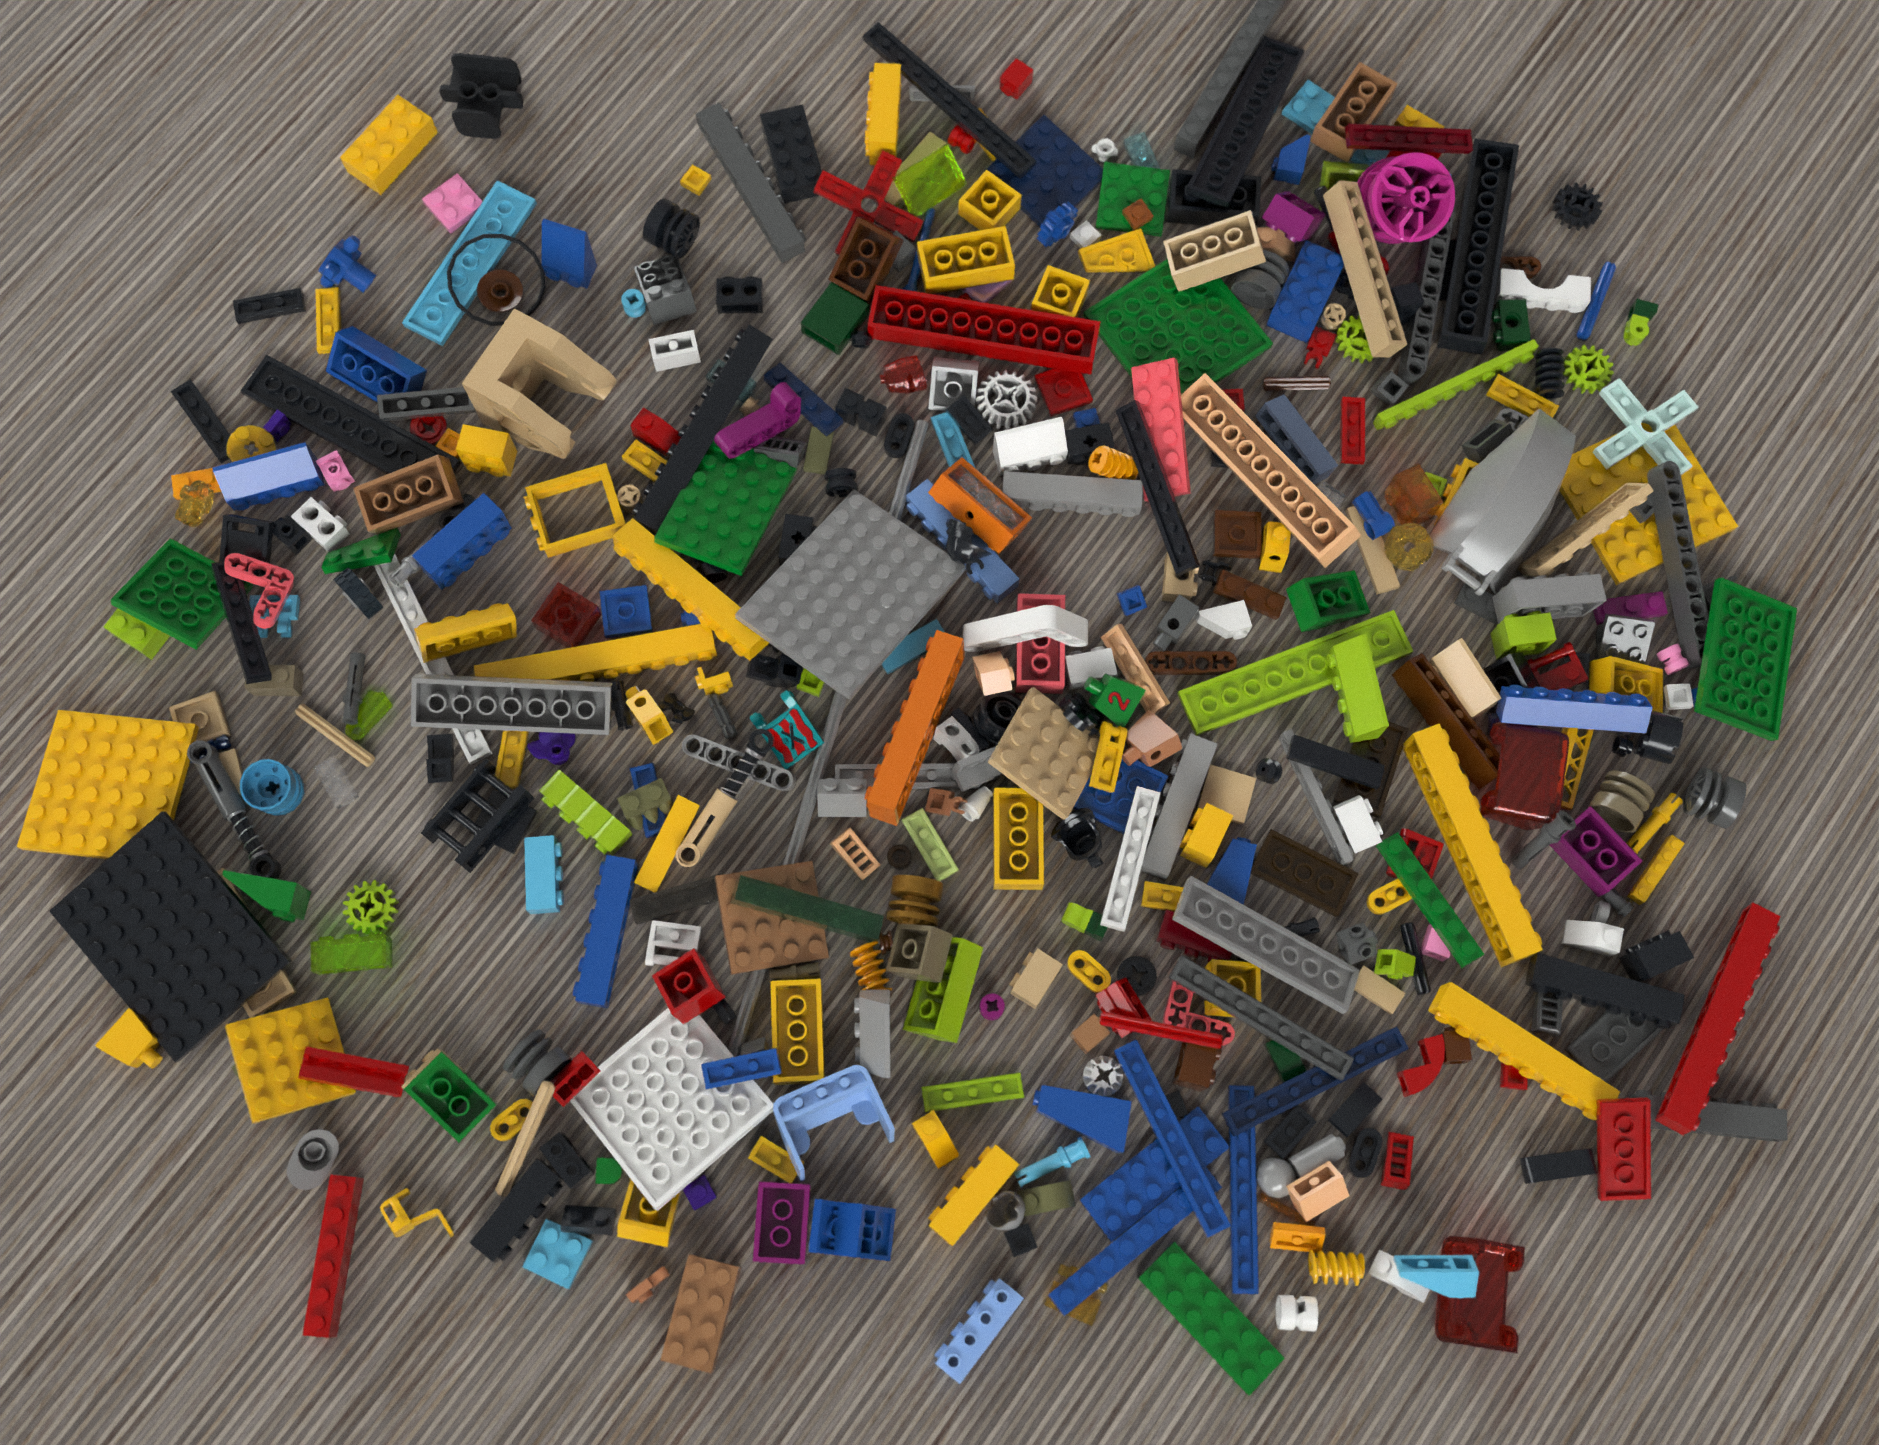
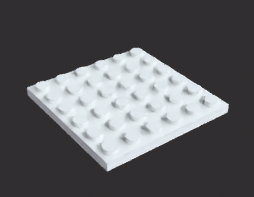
M669 1008L598 1066L601 1071L570 1100L656 1211L661 1209L773 1112L774 1105L754 1080L706 1089L701 1064L734 1056L700 1015L683 1025L672 1016Z

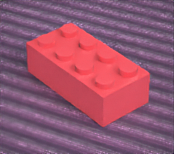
M1018 594L1016 612L1042 605H1055L1065 609V595ZM1047 636L1016 643L1015 693H1027L1029 689L1035 687L1041 693L1063 694L1065 686V644Z

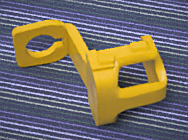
M408 1188L387 1199L380 1206V1210L396 1238L414 1229V1226L436 1216L439 1217L449 1236H454L453 1231L439 1209H433L411 1220L409 1219L399 1202L410 1194ZM389 1207H392L397 1216L392 1223L384 1211Z

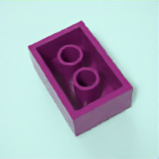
M1286 191L1276 193L1262 218L1267 221L1265 224L1275 231L1278 229L1284 231V236L1296 243L1297 241L1312 238L1326 214L1292 192Z
M1590 806L1574 818L1576 827L1573 830H1568L1561 836V840L1558 843H1551L1550 846L1597 897H1600L1615 887L1642 860Z
M758 1183L753 1262L806 1265L812 1187L810 1184Z

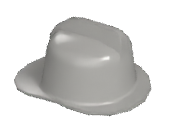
M324 1129L311 1130L303 1135L297 1143L286 1168L287 1178L293 1186L298 1189L309 1190L316 1188L324 1181L339 1151L335 1135Z

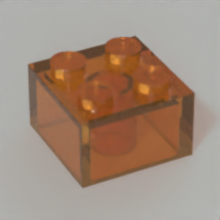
M1419 463L1396 474L1384 492L1386 502L1394 508L1398 521L1408 531L1432 519L1443 503V500Z

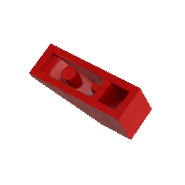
M644 407L630 424L635 438L667 456L666 453L672 443L677 445L681 438L678 436L679 432Z

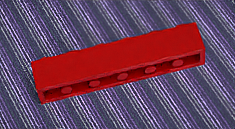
M330 1174L302 1336L337 1337L364 1178Z

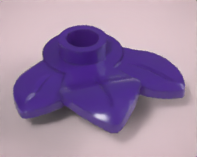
M539 732V740L528 743L527 747L535 758L547 759L554 765H562L567 762L570 756L569 749L575 744L576 736L575 733Z

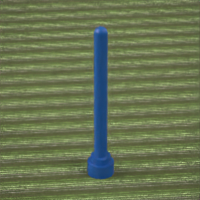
M929 207L926 211L919 241L929 239L935 215L933 207ZM917 250L908 284L902 288L903 290L918 292L916 286L920 274Z

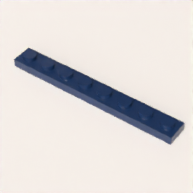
M1396 1026L1344 1052L1353 1057L1354 1060L1343 1081L1315 1066L1221 1114L1232 1136H1236L1409 1048Z

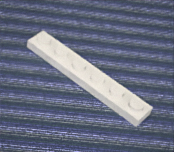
M1139 786L1136 787L1100 923L1102 926L1123 932L1126 929L1160 792Z

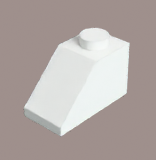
M1244 600L1201 610L1196 616L1198 624L1225 639L1232 637L1235 640L1244 638L1252 628Z
M1566 920L1562 944L1610 957L1620 952L1624 929L1601 922Z

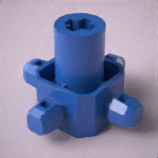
M349 236L346 241L342 239L337 243L320 266L318 271L323 274L320 283L325 288H331L334 284L338 286L345 279L362 293H365L377 275L358 262L362 253L357 250L360 246V240L356 236Z

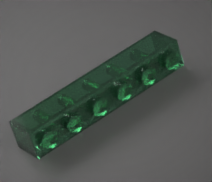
M740 875L736 880L730 902L867 942L878 940L884 919L883 915Z

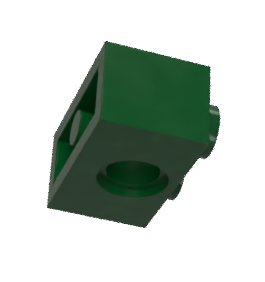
M1526 299L1499 300L1492 310L1491 322H1494L1495 326L1493 341L1497 343V351H1510L1531 341Z

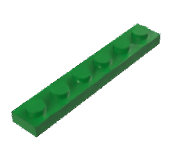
M1397 832L1378 843L1376 848L1460 967L1464 968L1481 958L1484 952L1400 834Z

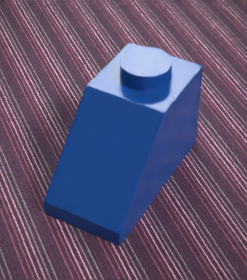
M1305 135L1280 150L1279 156L1274 157L1271 170L1275 171L1273 180L1299 185L1304 171L1311 135Z

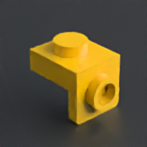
M702 667L697 668L699 675L695 676L699 690L704 688L706 696L713 693L723 694L733 687L728 671L705 679Z

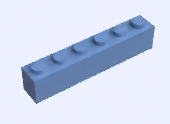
M926 479L906 495V508L912 516L917 515L923 528L928 533L932 532L937 537V543L945 550L948 539L946 532L947 519L960 520L954 518L951 512L937 503L928 493L933 484ZM972 533V544L992 553V555L979 558L984 564V569L982 570L977 563H972L970 568L973 574L969 575L967 573L971 581L974 583L978 582L981 585L984 595L989 600L993 599L998 604L1019 586L1020 579L994 550L990 549L981 538Z

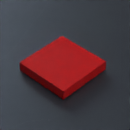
M1053 368L1034 375L1050 417L1093 403L1092 395L1082 373Z

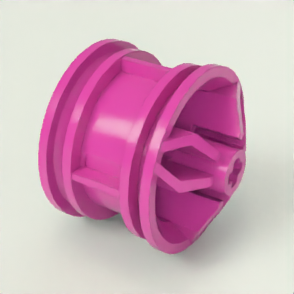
M1407 153L1397 157L1378 160L1370 165L1357 181L1375 241L1380 243L1398 244L1426 240L1437 234L1446 225L1454 208L1455 188L1449 171L1439 160L1424 153ZM1416 179H1418L1419 182L1414 187H1412ZM1392 211H1395V212L1393 213L1392 217H1391L1390 220H1389V219L1387 218V216H1388Z

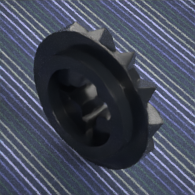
M1129 957L1120 964L1117 971V979L1120 980L1125 977L1128 979L1133 974L1132 966L1137 973L1146 972L1140 978V985L1136 980H1128L1136 995H1144L1156 983L1157 974L1155 967L1144 957Z

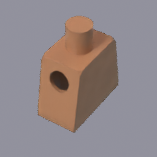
M1148 710L1127 731L1126 744L1128 749L1123 752L1122 759L1128 766L1140 759L1146 766L1152 767L1180 751L1182 745L1178 734L1151 710Z

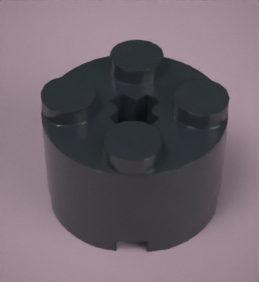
M1652 711L1647 732L1643 733L1641 741H1637L1634 753L1643 758L1671 764L1676 756L1671 754L1675 747L1679 748L1683 732V722L1681 721L1683 718Z

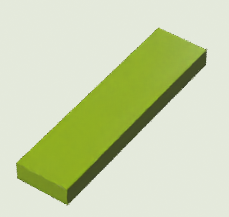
M1020 1072L921 1087L925 1113L932 1110L941 1111L1024 1098Z

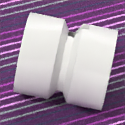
M1293 1295L1277 1296L1276 1325L1279 1330H1294L1295 1327H1298L1300 1331H1316L1318 1324L1316 1297L1300 1296L1296 1300Z

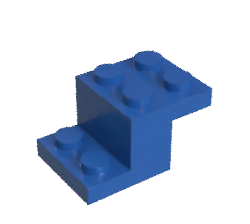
M815 1199L808 1252L890 1261L896 1209Z

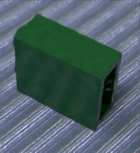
M830 282L801 321V331L812 340L840 355L850 342V335H855V331H858L869 316V304L861 297H856L843 287Z

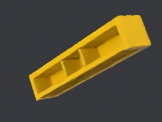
M1674 835L1666 837L1627 897L1638 905L1645 903L1685 843Z

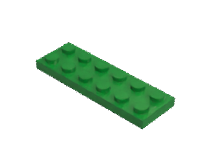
M1172 1242L1137 1278L1248 1396L1285 1359L1175 1242Z

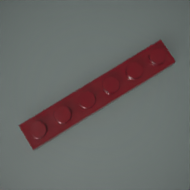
M1348 124L1345 127L1347 149L1470 154L1473 151L1471 129Z

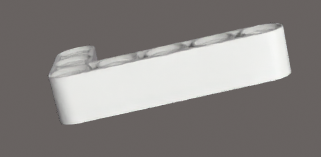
M1042 605L963 625L964 651L967 652L984 651L1045 636L1072 647L1088 645V620L1055 605Z

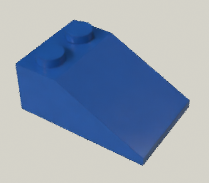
M543 219L542 267L549 279L553 281L561 280L573 287L588 289L597 264L587 232Z

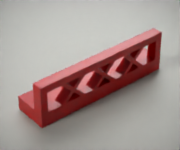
M306 1046L298 1079L401 1098L403 1091L401 1086L405 1083L404 1079L408 1074L409 1066Z

